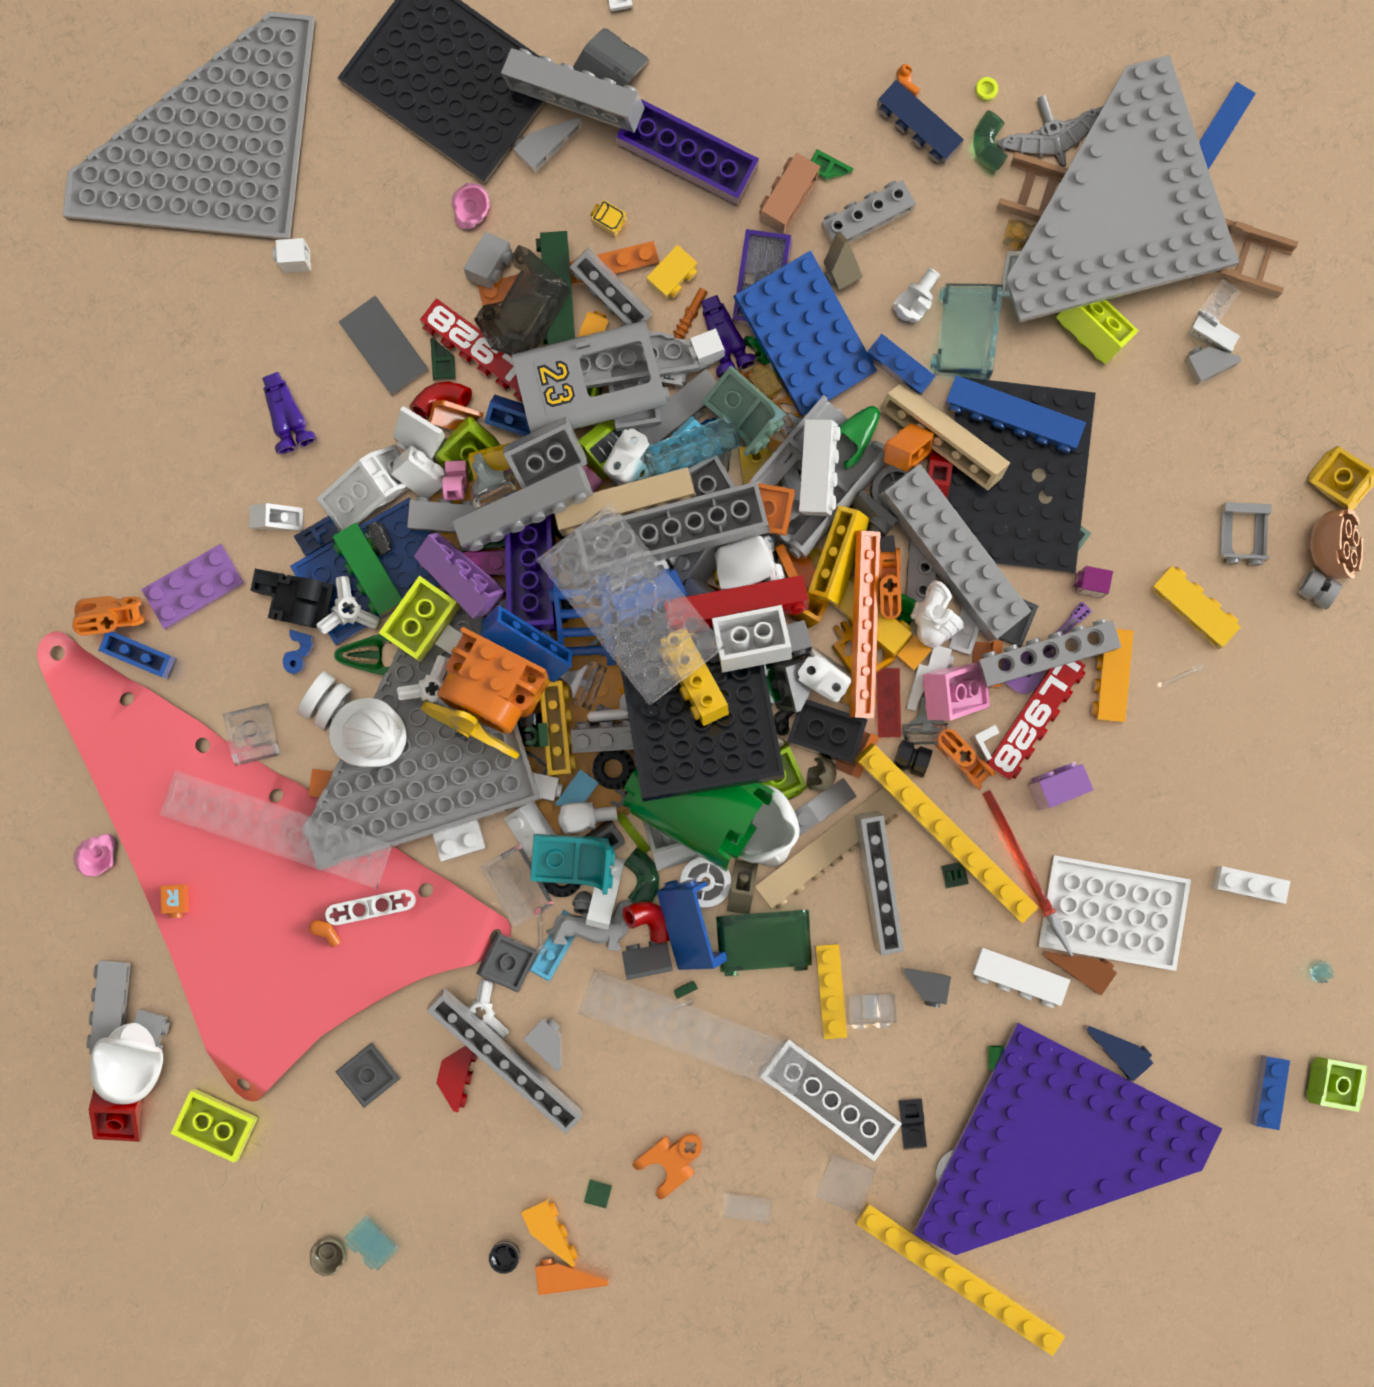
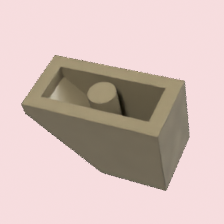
M841 232L836 233L823 263L827 270L824 272V275L829 284H834L840 290L863 276L849 241Z
M735 859L727 911L750 914L758 863Z

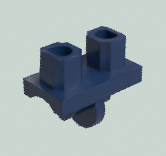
M328 515L294 535V538L304 555L308 556L334 540L332 536L339 533V530Z

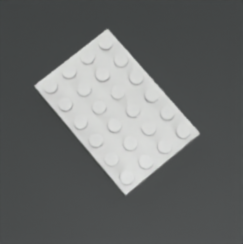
M1053 855L1038 947L1067 952L1050 927L1047 916L1055 913L1061 922L1072 953L1176 971L1191 879Z

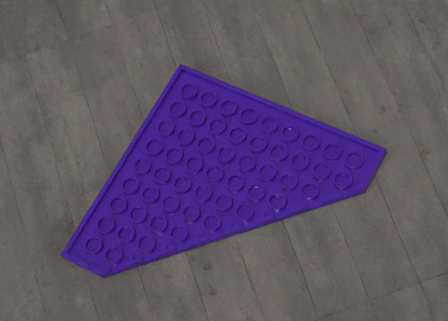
M1016 1022L952 1155L922 1212L913 1234L954 1255L976 1249L1203 1170L1222 1128Z

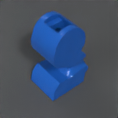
M290 629L289 635L291 640L299 642L300 648L284 654L283 667L288 673L297 675L305 669L304 657H309L315 647L314 636Z

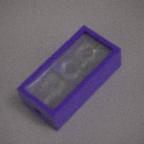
M746 229L736 294L790 262L793 242L791 235ZM735 301L732 317L734 324L749 326Z

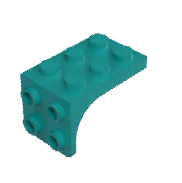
M534 834L530 881L588 885L600 889L602 895H607L608 889H612L613 875H611L610 866H614L615 862L613 846H610L608 838Z

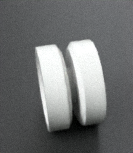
M325 671L311 685L297 710V714L307 720L315 716L314 725L324 731L330 727L336 712L348 702L353 690L343 683H339L334 687L335 678Z

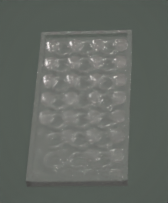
M611 502L536 559L649 706L725 648L724 644Z

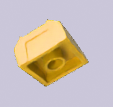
M1336 446L1327 451L1309 474V482L1342 508L1354 510L1374 486V468L1341 447Z

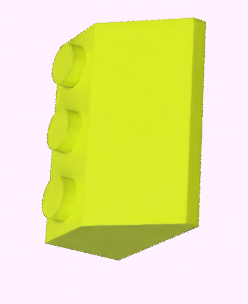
M1107 300L1062 311L1056 317L1065 329L1076 336L1077 340L1082 345H1085L1094 354L1095 358L1102 361L1105 365L1139 331Z

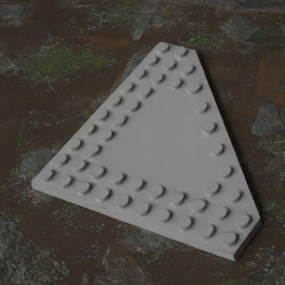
M278 12L266 13L254 26H250L237 36L234 42L223 47L205 65L198 67L181 84L174 86L164 94L161 100L152 107L150 105L140 113L137 119L127 127L125 125L111 136V139L103 146L96 148L79 165L72 167L67 174L63 217L282 240L290 239L315 23L314 16Z
M1170 55L1126 66L1005 281L1019 323L1223 270L1239 264Z
M444 588L439 589L454 599ZM460 607L448 625L460 633L461 628L464 627L480 635L484 615L473 619ZM436 644L433 645L421 663L398 648L374 696L375 699L387 703L394 709L405 725L407 738L402 754L393 763L382 767H358L340 759L326 789L324 788L316 804L315 810L305 824L318 871L541 799L518 724L515 725L510 734H505L478 721L491 735L503 741L520 754L518 759H515L471 736L467 738V741L454 735L456 730L437 721L421 710L422 704L428 702V700L422 701L421 698L398 699L397 688L419 684V680L425 679L426 674L430 675L438 655L447 658L451 657L448 652ZM429 682V687H425L426 693L430 692V696L435 695V691L438 690V685L434 686V682Z

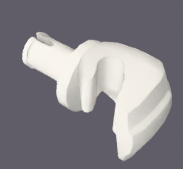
M928 268L918 284L910 283L908 289L895 300L892 308L901 320L916 323L923 317L926 310L930 309L931 300L933 299L930 290L940 277L937 271Z
M592 802L564 804L561 806L558 816L559 826L562 828L563 833L567 835L582 832L589 827L593 830L597 822L618 820L616 806L595 808Z

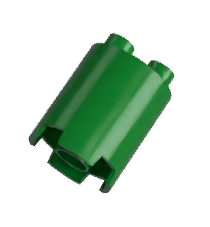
M636 768L624 787V790L628 793L623 801V805L630 808L629 812L635 817L727 872L731 857L738 859L757 829L752 824L755 815L763 803L768 806L770 805L775 791L760 782L642 802Z

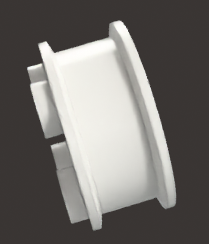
M698 857L684 867L680 883L690 879H696V882H701L702 878H709L710 884L697 891L696 894L700 907H713L727 897L731 888V876L729 870L726 872L703 857Z

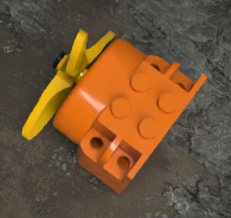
M462 627L460 630L462 637L457 646L453 647L452 655L446 665L448 674L437 692V696L443 702L456 710L453 711L447 707L430 702H424L421 710L430 717L456 730L454 734L456 737L467 741V738L471 736L495 747L512 758L518 759L520 754L515 749L491 735L478 721L494 730L510 734L520 717H527L534 711L550 682L547 671Z

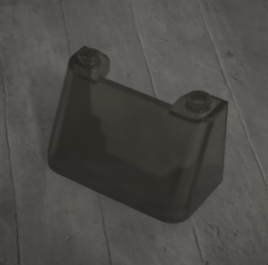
M520 245L515 249L511 262L521 272L500 306L495 304L483 306L474 319L491 349L511 356L512 354L535 349L539 346L570 294V288L556 272L530 249Z

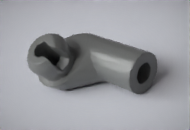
M780 710L775 714L774 721L778 734L786 735L789 733V717L796 712Z

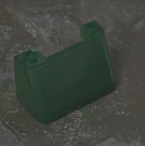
M809 909L716 916L718 952L725 951L727 961L719 965L720 972H725V976L739 975L738 971L783 967H794V971L808 970V965H812Z

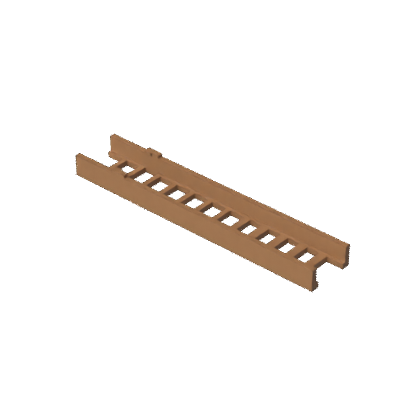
M1015 152L1010 167L1027 172L1017 203L1000 198L996 209L1038 222L1054 195L1057 182L1062 181L1068 168ZM1036 175L1048 178L1039 210L1026 206ZM1225 218L1229 233L1246 238L1239 258V264L1236 270L1226 268L1204 275L1278 298L1283 293L1284 287L1263 281L1271 252L1275 250L1292 255L1298 245V241ZM1251 243L1266 247L1257 279L1241 274Z

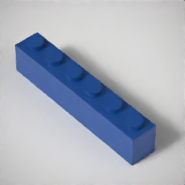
M957 375L954 378L945 405L949 406L948 409L952 412L961 414L963 411L971 414L970 418L983 422L985 419L992 422V426L996 428H1010L1018 436H1032L1036 442L1043 445H1048V443L1054 444L1058 450L1065 453L1074 452L1077 449L1086 424L1084 421Z

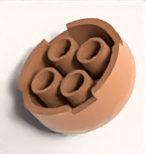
M1352 509L1333 510L1325 513L1317 520L1312 530L1309 549L1314 563L1320 572L1330 578H1355V571H1360L1363 538H1359L1356 525H1359L1360 522ZM1356 546V550H1350V547Z

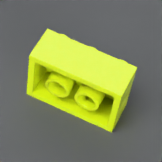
M419 576L384 624L379 634L421 663L461 606L457 601Z
M193 1089L188 1094L171 1134L235 1163L240 1159L258 1117L202 1091Z

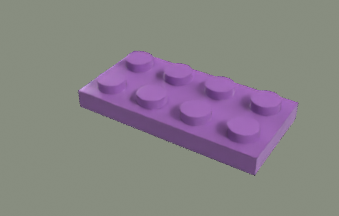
M220 543L141 590L163 629L166 630L245 583L225 548Z

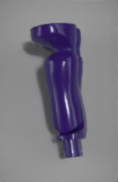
M718 295L701 301L704 309L702 314L707 330L716 329L724 347L725 356L719 360L720 365L715 371L717 377H722L730 366L736 369L735 364L731 360L730 353L734 354L739 370H744L757 362L756 356L752 353H745L746 343L734 325L724 303L720 302Z
M275 372L263 377L262 380L265 385L263 391L265 392L273 431L281 440L275 445L276 454H286L297 450L291 430L296 435V442L299 447H306L316 441L315 433L306 431V420L299 410L286 381L281 379L280 373Z

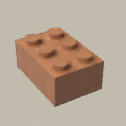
M797 152L793 158L789 157L783 167V176H777L772 184L770 197L766 195L760 204V222L780 234H785L819 176L820 166Z

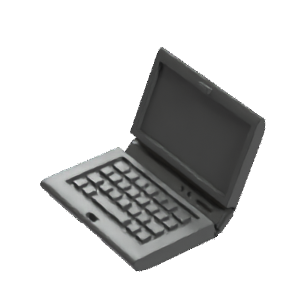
M603 28L586 44L573 68L579 72H582V70L589 71L596 78L602 80L604 77L615 81L616 85L624 87V85H628L631 78L647 65L649 59L636 48L626 44L609 29Z

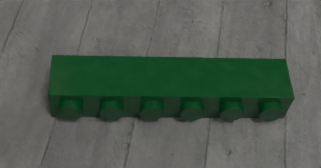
M567 231L541 232L540 238H536V251L541 252L542 261L537 262L538 275H543V284L539 285L540 298L545 299V307L541 308V320L546 321L547 330L542 331L543 344L550 345L575 338Z

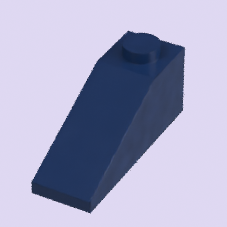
M1088 1025L1083 1027L1130 1081H1135L1153 1064L1150 1059L1152 1054L1143 1045L1139 1047L1136 1044Z

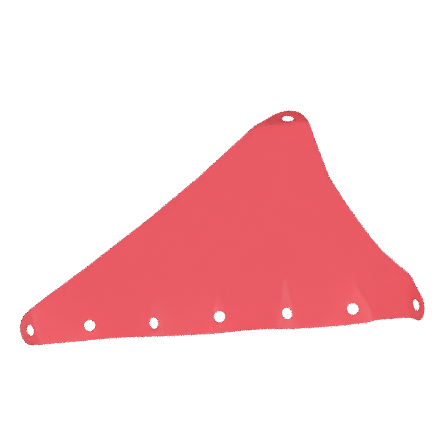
M59 631L51 632L40 641L37 658L44 679L136 872L172 957L205 1049L227 1083L243 1099L251 1102L258 1101L321 1036L351 1016L422 978L482 961L491 943L490 935L495 929H500L503 935L510 937L511 926L506 918L395 847L318 871L305 829V824L317 806L318 797L309 796V790L299 783L271 770L222 739L200 721L170 704L148 688L128 679L84 650L65 633ZM54 646H61L65 650V655L61 660L56 661L50 656V651ZM127 692L134 695L133 702L127 706L120 703L121 696ZM199 738H206L210 742V748L205 753L197 751L195 743ZM275 789H281L283 791L282 799L276 803L271 802L269 799L270 793ZM424 883H429L433 886V893L429 897H421L419 894L420 886ZM188 885L189 913H183V918H168V914H161L160 886ZM399 890H410L416 897V903L410 910L342 925H332L341 940L335 947H331L326 938L316 936L309 930V924L314 920L328 922L325 913L327 908L334 904ZM405 893L402 894L401 899L394 900V895L390 896L393 901V910L397 909L395 904L403 903L407 907L408 902L411 901V897H406ZM380 898L377 900L376 908L378 911L384 912L388 909L389 903L386 899ZM361 903L355 904L353 913L358 917L363 916L366 912L365 906ZM345 905L346 911H337V908H334V913L330 914L331 918H335L337 922L340 916L348 915L347 920L351 919L348 913L349 905ZM243 1079L247 1081L250 1089H242L238 1085L237 1080Z

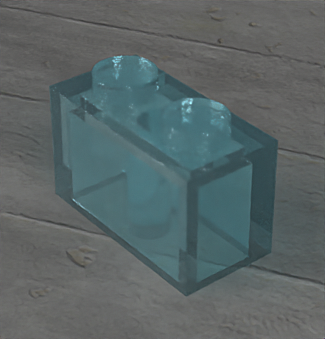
M368 1215L344 1237L347 1240L346 1245L354 1253L358 1251L364 1257L362 1261L370 1269L375 1268L377 1271L400 1248Z

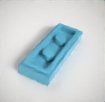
M565 910L561 913V915H572ZM550 934L529 971L550 982L575 935L571 937L565 936L567 944L562 945L554 944L551 940L552 934Z

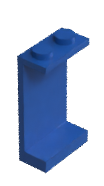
M690 879L682 883H678V880L666 882L664 884L665 887L656 892L678 970L714 969L727 961L725 951L712 952L696 892L707 886L706 881L696 882V879Z

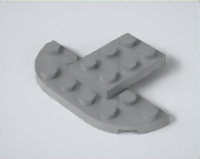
M649 332L660 377L699 371L698 361L696 358L692 360L687 344L685 345L676 339L675 336L667 333ZM634 343L580 358L586 389L609 386V392L646 384L651 380L641 343ZM659 408L614 419L616 431L660 425Z

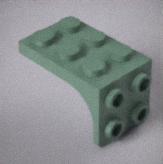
M732 366L726 370L702 400V403L744 440L747 449L743 454L746 457L752 453L756 455L760 450L762 451L770 443L769 437L773 433L776 434L785 424L782 420L787 414Z

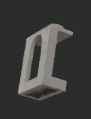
M1225 502L1221 505L1219 560H1226V564H1240V561H1249V565H1263V562L1270 559V556H1267L1268 515L1271 514L1272 504ZM1233 515L1255 516L1254 548L1250 555L1235 554L1232 549Z

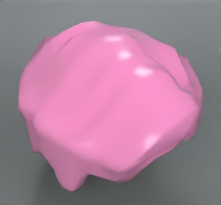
M465 183L455 191L452 196V208L455 213V223L457 226L466 230L472 229L486 217L490 207L489 196L485 189L481 187V183Z
M103 834L84 840L74 853L73 860L74 865L77 867L76 871L87 877H96L111 868L114 862L113 852L115 849V839L111 834Z

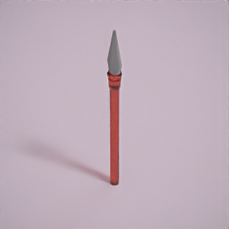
M989 790L983 793L1039 902L1041 911H1044L1043 916L1047 917L1050 927L1072 957L1073 954L1063 927L1055 914L1056 909L1052 908L1053 905L1040 886L992 791Z

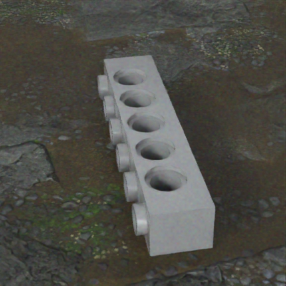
M1105 618L1092 622L1093 627L1085 629L1084 625L1071 628V633L1062 635L1060 631L1048 635L1049 639L1040 642V639L1036 638L1027 641V646L1018 648L1017 644L1004 648L1005 652L996 655L995 651L982 654L983 659H980L977 663L985 688L1121 648L1114 621L1107 622ZM1089 633L1097 635V645H1091L1087 641ZM1066 640H1073L1075 642L1076 649L1074 652H1070L1065 648ZM1045 646H1050L1054 650L1052 658H1046L1043 655V648ZM1022 653H1029L1031 655V664L1025 665L1021 662L1020 656ZM1000 659H1005L1009 662L1010 668L1008 671L999 669L998 662Z

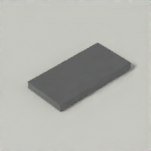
M376 295L338 321L392 396L429 370Z

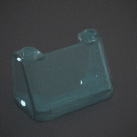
M945 283L944 287H940L939 301H943V313L937 354H932L931 368H934V375L955 377L957 375L959 377L990 379L994 368L1003 285Z

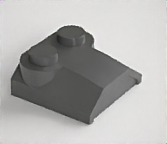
M861 491L852 503L855 510H859L870 518L867 531L880 532L881 537L886 536L898 520L864 491Z

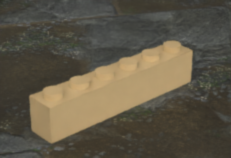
M901 382L887 393L880 407L881 411L904 428L913 423L933 432L932 449L986 490H989L1003 477L1010 464L1008 460L905 383Z
M688 467L594 492L585 502L566 507L565 511L555 514L562 536L573 537L576 536L575 528L694 498L696 493Z

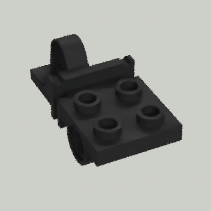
M255 568L250 591L272 596L268 614L269 619L317 628L316 624L329 615L335 585L310 578L296 577L288 574L286 576L283 573Z

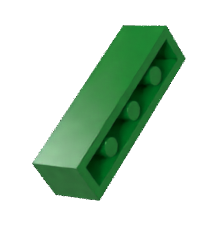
M354 523L332 536L335 540L332 544L339 556L343 554L347 560L344 563L350 575L355 574L358 582L355 584L362 595L366 593L369 597L370 602L367 604L374 615L378 613L380 617H384L394 611L402 601V597L375 551L365 538L360 526Z

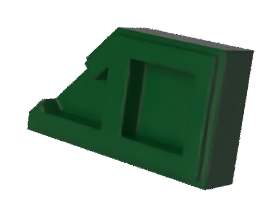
M430 338L433 381L456 380L455 356L437 342L436 339Z

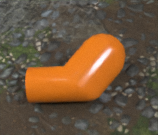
M903 64L897 70V81L914 96H917L921 89L911 82L912 68L908 64Z
M314 920L309 924L310 932L316 936L326 938L331 947H335L341 942L330 923Z

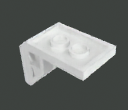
M395 445L371 452L359 459L316 498L339 531L354 523L359 524L376 508L390 503L410 490L391 475L393 462L401 455Z

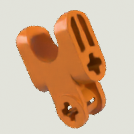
M895 548V552H881L880 549L878 605L880 606L882 616L887 619H895L901 613L900 548ZM888 579L893 581L891 587H887L885 584L888 582Z
M112 596L80 599L77 601L74 609L73 630L78 635L84 636L109 633L114 631L116 627L140 625L144 622V616L139 612V606L142 604L141 598L132 596L116 599Z
M946 729L936 735L934 739L935 747L953 766L964 774L965 778L976 789L980 790L982 788L981 783L989 776L994 777L996 775L994 770L975 753L955 730ZM965 753L967 755L965 757L966 761L961 762L959 760L961 758L960 754Z
M690 1133L672 1144L667 1136H664L636 1158L632 1166L636 1170H642L650 1164H660L665 1168L667 1173L666 1180L656 1190V1197L659 1200L664 1199L695 1173L689 1166V1163L701 1153L702 1141L696 1134ZM687 1141L689 1143H696L695 1151L691 1149L685 1150Z

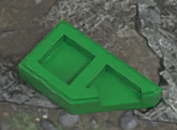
M816 149L811 159L812 162L820 166L818 177L825 181L851 174L854 168Z

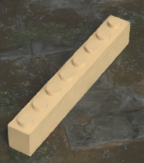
M882 787L755 885V889L771 909L773 907L781 908L788 902L787 896L793 892L795 895L799 894L807 887L804 883L809 879L817 880L825 873L823 869L829 864L832 867L843 860L841 855L849 850L852 853L860 846L855 815L878 811L884 815V821L888 825L898 817L896 812L902 806Z

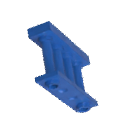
M602 576L600 586H596V589L560 590L559 579H554L553 588L549 589L550 603H554L558 642L565 646V638L600 636V638H605V643H601V645L567 648L573 651V656L602 654V657L607 658V666L616 665L617 650L610 576ZM597 598L602 603V605H598V608L561 609V600ZM588 617L603 619V624H600V627L563 628V619Z

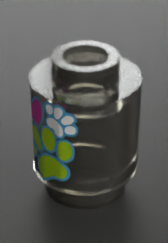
M375 521L366 526L367 530L363 534L377 557L394 550L392 546L393 540L384 523L379 524L378 521Z

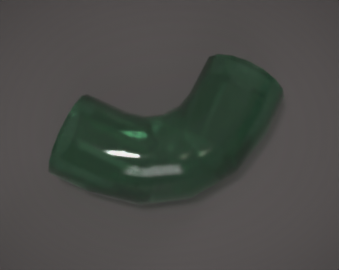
M987 110L974 130L973 146L977 158L995 174L1008 158V155L999 149L995 142L998 132L1005 123L994 112Z
M636 847L624 863V866L631 870L637 879L635 888L627 898L634 903L643 901L653 903L657 895L656 891L659 890L660 876L653 860L643 850Z

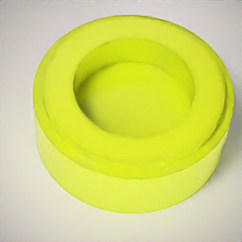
M990 77L981 78L975 87V94L982 101L993 100L998 92L997 82Z

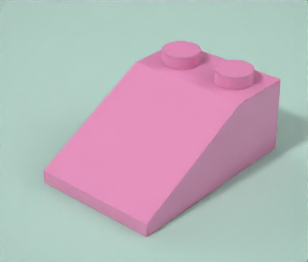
M978 663L944 668L923 674L925 709L928 720H953L990 707L988 687L985 688Z

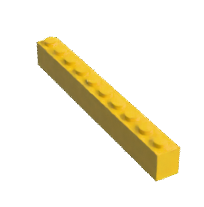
M871 743L855 759L1017 921L1023 924L1036 911L1038 906L876 745Z
M869 1202L865 1204L855 1220L856 1225L1051 1356L1055 1354L1065 1338L1061 1331L921 1237L913 1234L912 1231Z

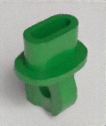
M745 336L744 341L755 352L754 355L757 358V362L760 361L765 367L768 366L770 362L758 340L752 336Z
M901 593V613L898 618L900 621L903 620L910 625L914 620L910 615L913 612L916 600L907 597L903 593Z

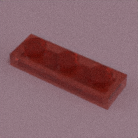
M883 668L876 673L878 737H901L900 668Z

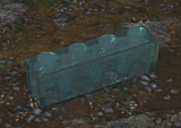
M728 416L653 443L647 447L643 455L647 468L653 476L688 467L741 447L736 426Z

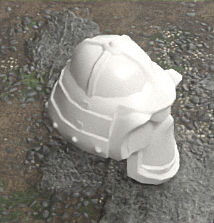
M937 580L930 583L926 590L924 602H916L910 615L912 619H915L919 641L931 648L942 645L964 628V622L952 610L946 609L952 595L949 589Z

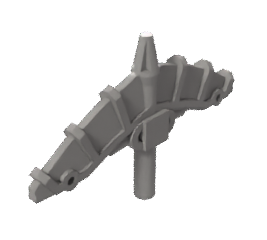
M1044 95L1037 99L1045 124L1039 130L1031 131V133L1009 135L1006 138L997 140V144L1001 147L1002 151L1006 148L1020 152V154H1039V158H1043V154H1055L1061 165L1065 166L1067 165L1065 151L1073 145H1080L1079 140L1091 130L1104 106L1090 109L1074 119L1063 122L1058 119L1054 120L1047 97Z

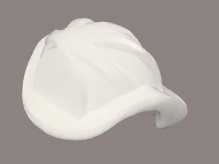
M361 698L345 704L336 712L329 727V741L334 753L341 760L353 766L382 767L389 765L399 758L406 744V728L401 717L387 703L375 698Z
M766 785L775 791L774 797L769 806L763 803L755 815L752 824L757 829L740 857L750 863L775 867L784 862L788 857L791 848L799 838L800 829L796 814L787 798L778 789Z
M128 1023L118 1027L108 1037L97 1041L93 1047L90 1060V1077L94 1090L101 1098L115 1104H131L143 1099L152 1090L159 1078L163 1064V1052L160 1048L155 1047L153 1037L140 1024Z

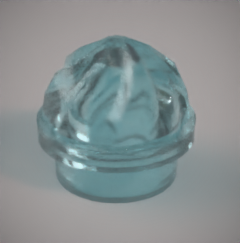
M1321 960L1317 961L1311 968V977L1316 982L1328 983L1330 979L1335 977L1333 968L1328 960L1324 962Z

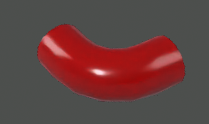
M450 381L437 382L424 388L409 407L415 414L423 419H428L434 401L444 400L466 407L471 400L472 389L460 383Z
M643 901L623 908V919L629 928L633 929L646 924L649 929L650 941L654 943L670 941L664 915L658 904Z

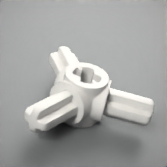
M348 576L337 577L338 599H335V606L331 608L332 613L316 624L318 630L324 635L337 625H345L347 622L351 624L358 622L371 629H375L380 618L362 610L361 605L357 604L355 597L351 596ZM349 607L351 611L344 614L342 610Z
M438 655L430 675L426 674L425 679L419 680V684L398 687V699L421 698L422 701L428 700L430 703H435L455 711L456 709L447 705L437 696L447 671L446 665L449 658ZM429 682H434V686L438 685V690L435 691L433 696L429 695L430 692L426 693L425 687H429Z
M481 979L476 1000H472L471 1006L467 1008L473 1013L477 1012V1007H481V1010L485 1009L486 1014L483 1016L482 1021L504 1039L509 1033V1029L494 1017L496 1013L492 1010L493 1004L489 1003L493 981Z

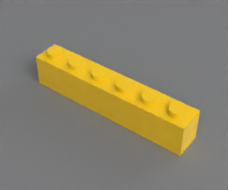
M816 546L809 553L815 569L822 554V551ZM849 576L840 605L830 604L851 622H853L854 578ZM878 605L877 644L891 656L895 657L912 638V633L910 632L912 628L903 620L898 622L896 619H887L882 616L880 606Z

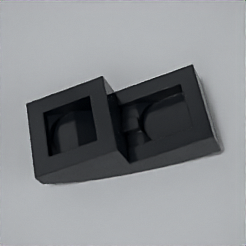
M922 1099L899 1101L903 1150L927 1148Z

